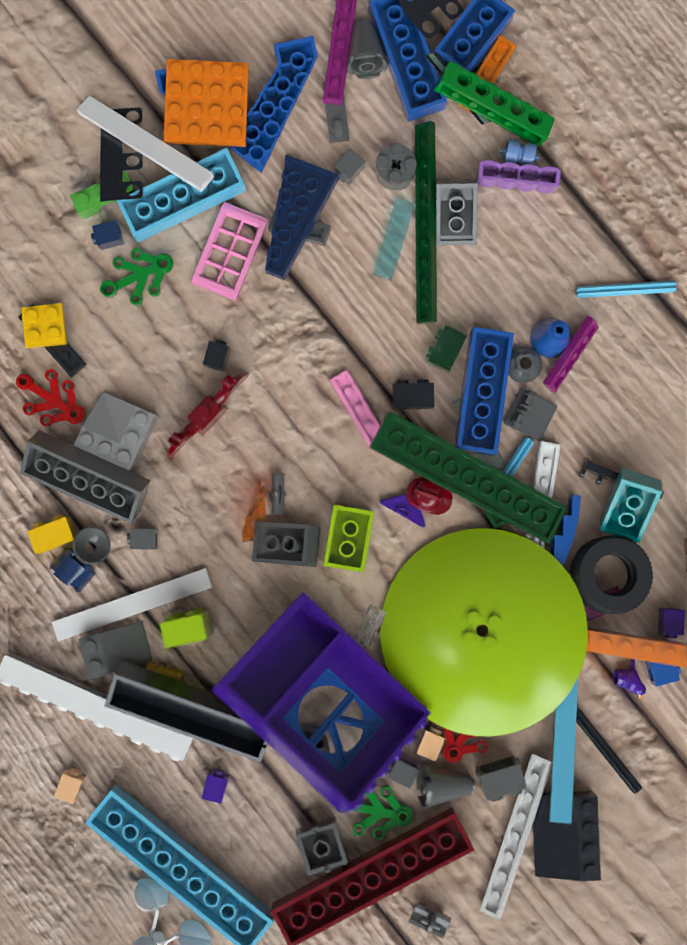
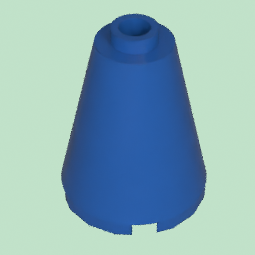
M546 318L539 321L533 327L530 336L532 348L539 355L548 358L560 356L571 341L567 323L556 318Z

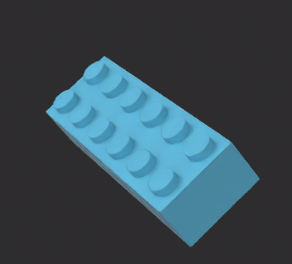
M227 148L196 162L214 175V178L202 192L176 175L171 174L144 187L143 196L139 199L117 200L128 226L138 243L246 191L245 184ZM137 190V191H135V192H133V193H131V194H129V195H131V196L136 195V194H138L139 190Z

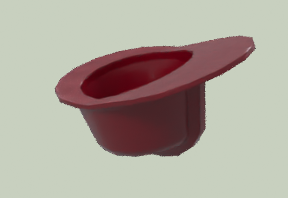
M425 478L414 479L407 487V500L416 509L440 515L447 512L452 505V493Z

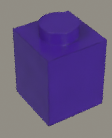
M659 608L658 632L665 634V638H677V635H684L685 610Z
M221 769L210 770L207 774L201 799L221 804L224 799L229 775L225 774L226 772Z

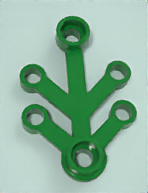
M139 248L133 249L131 257L134 261L139 262L143 260L152 264L145 268L124 261L121 257L114 258L112 264L115 269H124L133 272V274L114 283L109 280L104 281L100 285V292L105 297L112 298L117 294L118 290L138 281L134 293L130 296V302L135 306H139L143 302L142 293L149 275L156 272L153 284L148 287V293L152 297H158L161 294L160 285L164 274L169 273L174 266L170 255L162 253L153 256L142 252ZM136 252L141 253L139 258L134 257ZM121 260L122 265L117 267L116 262ZM162 261L167 262L166 267L160 266ZM108 287L113 288L111 293L106 292ZM154 287L158 288L156 294L151 293V289ZM139 296L140 300L136 303L133 302V298Z
M384 785L380 789V794L382 798L389 801L393 809L385 808L374 791L370 794L366 793L365 795L372 805L362 804L356 811L371 815L361 822L354 823L352 827L353 833L356 836H361L366 828L382 817L391 818L382 826H376L373 829V837L376 840H381L384 838L385 833L396 825L401 827L409 825L413 819L412 810L408 806L400 805L393 795L392 788ZM384 789L390 790L389 795H384L382 792ZM401 813H405L407 815V817L403 820L399 818V815ZM361 826L363 829L361 832H356L355 827ZM381 830L383 833L381 836H377L375 831Z

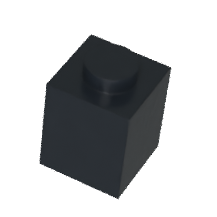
M215 339V342L209 341L203 361L205 367L221 372L225 371L231 350L229 346H226L227 342Z

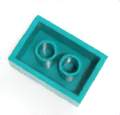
M621 468L601 514L600 531L623 536L639 543L662 494V480Z

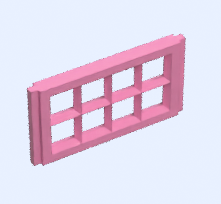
M224 202L192 277L191 284L236 301L269 219ZM226 215L240 220L236 233L222 227ZM244 222L258 228L254 239L239 234ZM219 232L233 236L229 249L215 243ZM237 238L251 244L247 256L233 251ZM213 248L227 253L223 264L209 260ZM230 255L245 260L240 272L226 266ZM206 264L220 269L216 281L202 276ZM224 271L238 276L234 288L220 283Z

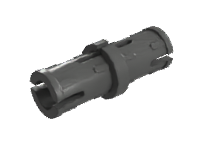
M271 473V514H284V496H286V492H284L285 474Z

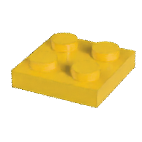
M62 303L21 308L25 348L31 349L68 344L64 306Z

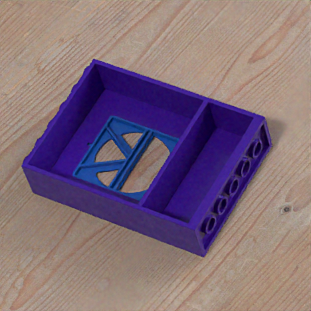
M304 592L281 614L212 689L220 699L340 813L350 812L353 809L356 811L363 804L364 800L362 798L365 794H370L376 788L377 779L380 776L384 777L388 773L390 763L393 760L397 761L401 757L403 747L413 742L416 738L415 732L426 726L429 721L427 718L431 714ZM320 686H333L347 692L348 694L313 735L307 739L299 723L300 704L307 693ZM353 700L357 702L361 710L362 720L341 715ZM335 722L363 730L357 744L348 751L343 749ZM328 730L335 753L322 751L315 746Z

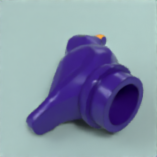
M630 659L626 670L614 671L613 682L615 686L625 687L627 691L635 693L638 698L645 694L646 687L641 682L635 669V659Z

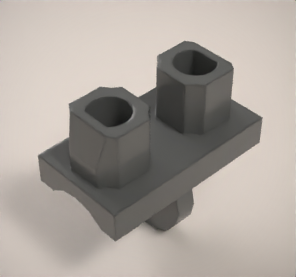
M417 902L410 916L409 923L443 939L452 919Z

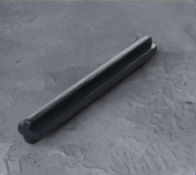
M578 708L576 713L577 724L634 794H637L642 790L640 783L585 714Z

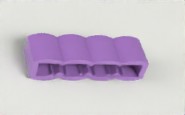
M485 160L479 163L476 180L481 187L517 188L526 192L537 190L547 194L555 192L560 185L561 170L551 166L539 168L531 164L519 166L511 162L499 164L495 161Z

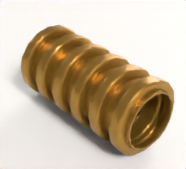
M149 661L146 669L182 682L184 676L183 669L179 671L176 667L174 669L171 666L165 667V664L159 665L157 662L153 664V661Z

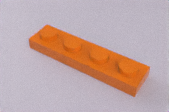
M500 35L476 74L488 82L495 83L517 45ZM458 104V106L470 112L468 108Z

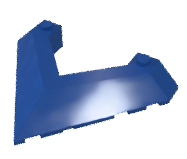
M313 36L274 44L278 66L274 70V74L269 82L262 89L257 101L247 113L246 147L227 146L261 174L318 58ZM166 69L157 70L155 74L159 91L165 96Z

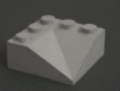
M103 392L82 426L74 446L134 472L159 417Z

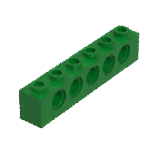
M451 61L442 70L434 91L528 142L537 144L538 147L548 139L555 118L551 117L548 113L540 111L530 103L520 100L512 93L500 89L494 83L480 78L477 74L471 73L459 64Z

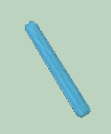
M674 280L578 286L576 288L577 298L668 293L676 291L677 286Z

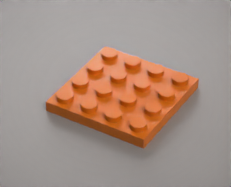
M167 59L164 143L246 147L249 63Z

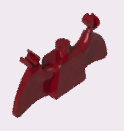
M245 371L235 377H232L230 374L221 381L222 386L215 395H207L188 415V424L179 433L174 431L167 440L171 444L167 453L169 460L197 432L204 436L229 409L224 403L250 374Z

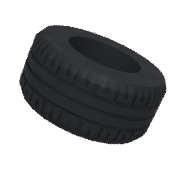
M602 536L586 542L575 553L571 562L572 565H570V576L579 591L583 604L600 613L621 614L637 608L647 598L653 583V568L651 561H649V556L647 557V553L635 541L633 542V540L623 536ZM613 555L618 557L624 563L627 570L626 584L616 594H607L601 591L594 578L596 564L604 556Z

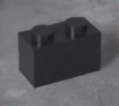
M419 379L417 383H409V380H397V384L392 385L393 410L433 409L435 407L434 383H429L428 379Z

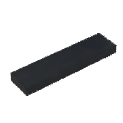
M21 314L20 316H18V318H19L21 321H22V314ZM69 343L44 347L71 378L87 365Z

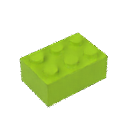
M339 505L333 506L323 566L364 573L374 511Z
M203 607L191 609L185 615H183V611L172 613L164 617L165 621L159 623L165 648L206 640L213 634L209 609L203 611Z

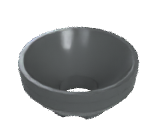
M527 346L513 349L508 376L519 383H528L538 377L542 369V360L539 353ZM523 357L529 358L531 361L530 368L523 369L520 366V359Z
M95 527L82 529L73 541L75 556L85 564L102 562L109 555L111 549L108 535L103 530ZM87 542L93 543L95 545L94 553L89 554L85 552L84 544Z

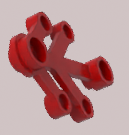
M49 369L45 372V378L49 381L52 394L36 385L34 379L28 374H20L17 377L16 385L18 388L25 391L30 390L47 401L38 404L26 403L23 406L24 414L32 416L36 412L55 408L64 412L53 416L48 414L41 415L39 419L41 425L48 427L53 423L66 420L70 424L76 425L84 420L85 411L81 406L77 405L74 391L75 383L70 380H65L62 383V389L67 392L68 405L62 402L57 371ZM51 372L55 373V377L53 379L49 378V374ZM23 378L27 379V383L25 385L21 384V380ZM67 383L72 384V388L70 390L66 389ZM28 406H32L33 408L31 413L27 412ZM73 411H77L78 413L77 417L75 418L71 416V413ZM45 417H49L50 419L49 423L47 424L43 422Z
M442 727L447 742L443 748V756L448 762L456 763L460 761L463 754L476 751L485 753L488 750L486 741L482 739L476 741L475 744L463 745L466 739L477 736L459 733L456 740H454L452 731ZM480 743L485 744V748L482 750L478 749ZM452 749L457 750L455 756L449 754Z

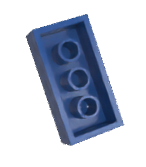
M472 0L436 47L434 53H437L446 65L451 61L473 73L495 44L498 37L511 23L515 10L502 0Z

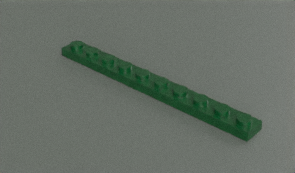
M433 121L415 125V158L417 163L415 171L416 324L421 325L437 322L435 122Z

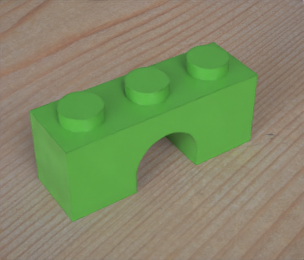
M123 172V182L131 181L127 172ZM100 182L70 195L77 213L83 220L100 213L102 206L111 202H117V200L100 202ZM133 185L128 186L126 189L128 195L136 191Z

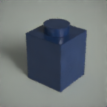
M116 220L92 226L94 232L91 233L93 244L97 245L101 250L124 244L120 225Z

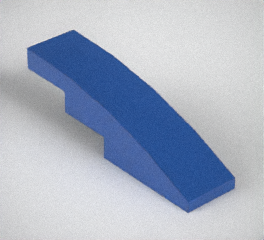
M581 495L569 496L568 515H563L560 521L559 535H553L551 539V554L562 566L567 559L575 536Z

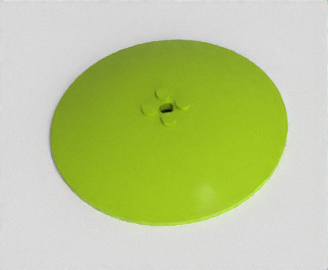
M475 528L450 533L430 542L417 551L403 565L394 578L384 601L380 622V639L389 674L431 712L427 719L448 730L461 734L497 736L530 727L553 712L572 690L583 667L587 649L588 629L586 612L579 591L569 573L551 553L535 542L515 533L497 529ZM481 624L488 627V634L484 637H480L476 633V628Z

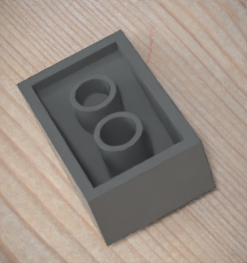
M476 179L436 180V245L476 244L478 189Z
M256 521L252 562L317 567L320 527L305 524Z
M143 621L78 639L88 679L116 672L122 660L134 665L153 660Z

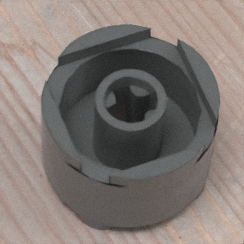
M395 143L383 148L377 156L375 168L376 178L380 185L385 189L396 191L407 188L415 176L417 166L415 155L408 147L401 143ZM392 166H398L399 170L397 168L392 169Z

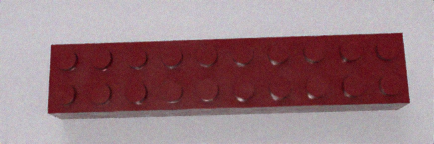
M451 807L272 903L270 912L287 945H298L474 851V847L454 808Z

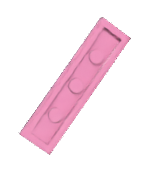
M346 369L331 378L330 381L366 443L370 446L380 424Z

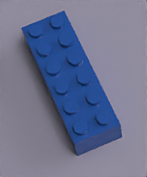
M370 0L369 14L385 54L407 122L445 110L447 104L446 97L434 91L439 76L436 69L425 57V55L430 54L423 34L407 17L399 0Z
M473 327L470 330L454 446L464 452L489 456L498 454L514 333Z

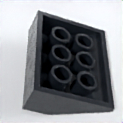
M573 791L572 822L570 824L550 822L551 792H543L533 821L535 877L571 881H601L598 796L593 791Z

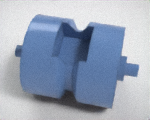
M508 139L506 148L504 150L500 149V153L504 156L503 163H519V166L533 165L535 160L540 159V156H536L537 144L527 142L521 146L518 140Z

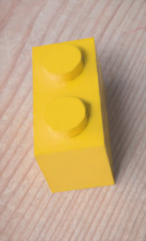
M62 514L51 518L52 522L44 524V522L32 525L33 529L27 531L35 554H41L74 541L77 534L70 517H63Z

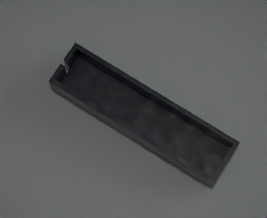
M123 660L119 664L110 686L105 707L261 763L268 743L216 694Z

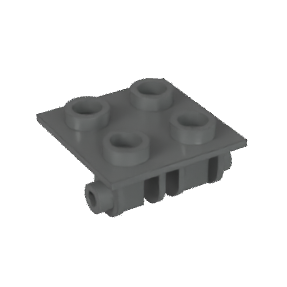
M521 388L504 424L537 441H541L558 406L535 395L536 393L532 390L527 391Z

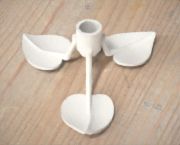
M149 878L138 880L134 891L135 903L144 911L149 912L155 909V915L149 932V938L139 937L132 945H167L176 938H179L178 945H211L212 942L208 932L196 920L182 922L179 926V933L174 934L168 939H165L162 932H156L159 907L165 906L168 902L167 891L156 880Z

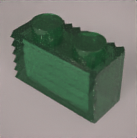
M445 325L444 329L439 328L434 338L438 341L435 347L430 346L426 355L429 358L427 364L449 374L468 335L448 325Z

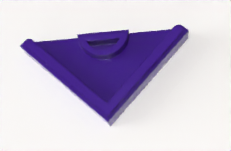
M406 494L380 501V504L422 528L426 527L422 511L411 506Z

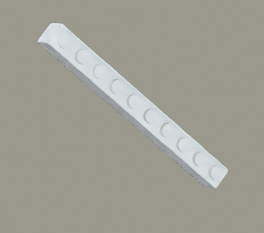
M11 652L5 654L0 664V683L5 686L11 687L13 685L19 688L18 691L23 694L30 695L31 693L38 696L37 699L41 702L56 704L55 707L59 710L74 712V716L79 719L86 720L87 718L92 720L95 726L112 729L111 732L115 735L128 736L132 742L139 745L142 743L150 746V750L156 753L164 752L168 754V758L174 761H183L189 751L194 738L107 708L105 703L108 695Z

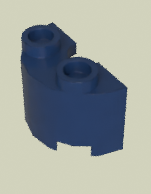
M65 548L49 566L51 570L55 571L53 574L66 586L71 585L76 592H81L95 576V573L92 571L93 567L90 564L81 563L71 548Z

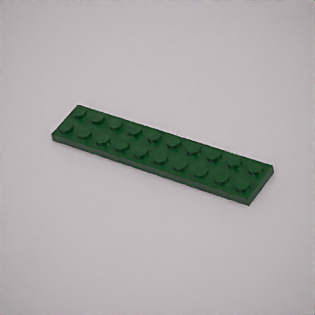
M387 411L369 446V449L548 544L567 509L566 506L390 411Z

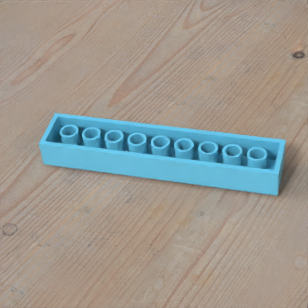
M115 785L85 822L234 945H256L274 922V918L267 906L119 786Z

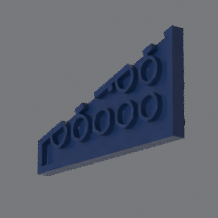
M285 155V167L282 171L281 189H279L274 228H272L271 245L268 249L265 266L267 274L285 280L339 180L337 173L289 155Z

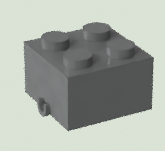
M511 756L475 767L476 777L479 779L482 792L487 801H499L503 799L504 795H518L524 789H527L518 757Z
M336 817L296 829V839L308 876L321 871L327 873L332 871L334 867L348 863L347 852Z

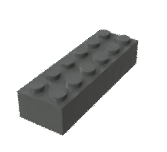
M40 430L27 441L20 474L130 524H132L142 509L151 481Z

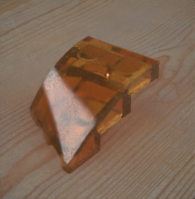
M264 480L258 482L252 494L243 526L242 542L254 541L252 520L267 519Z

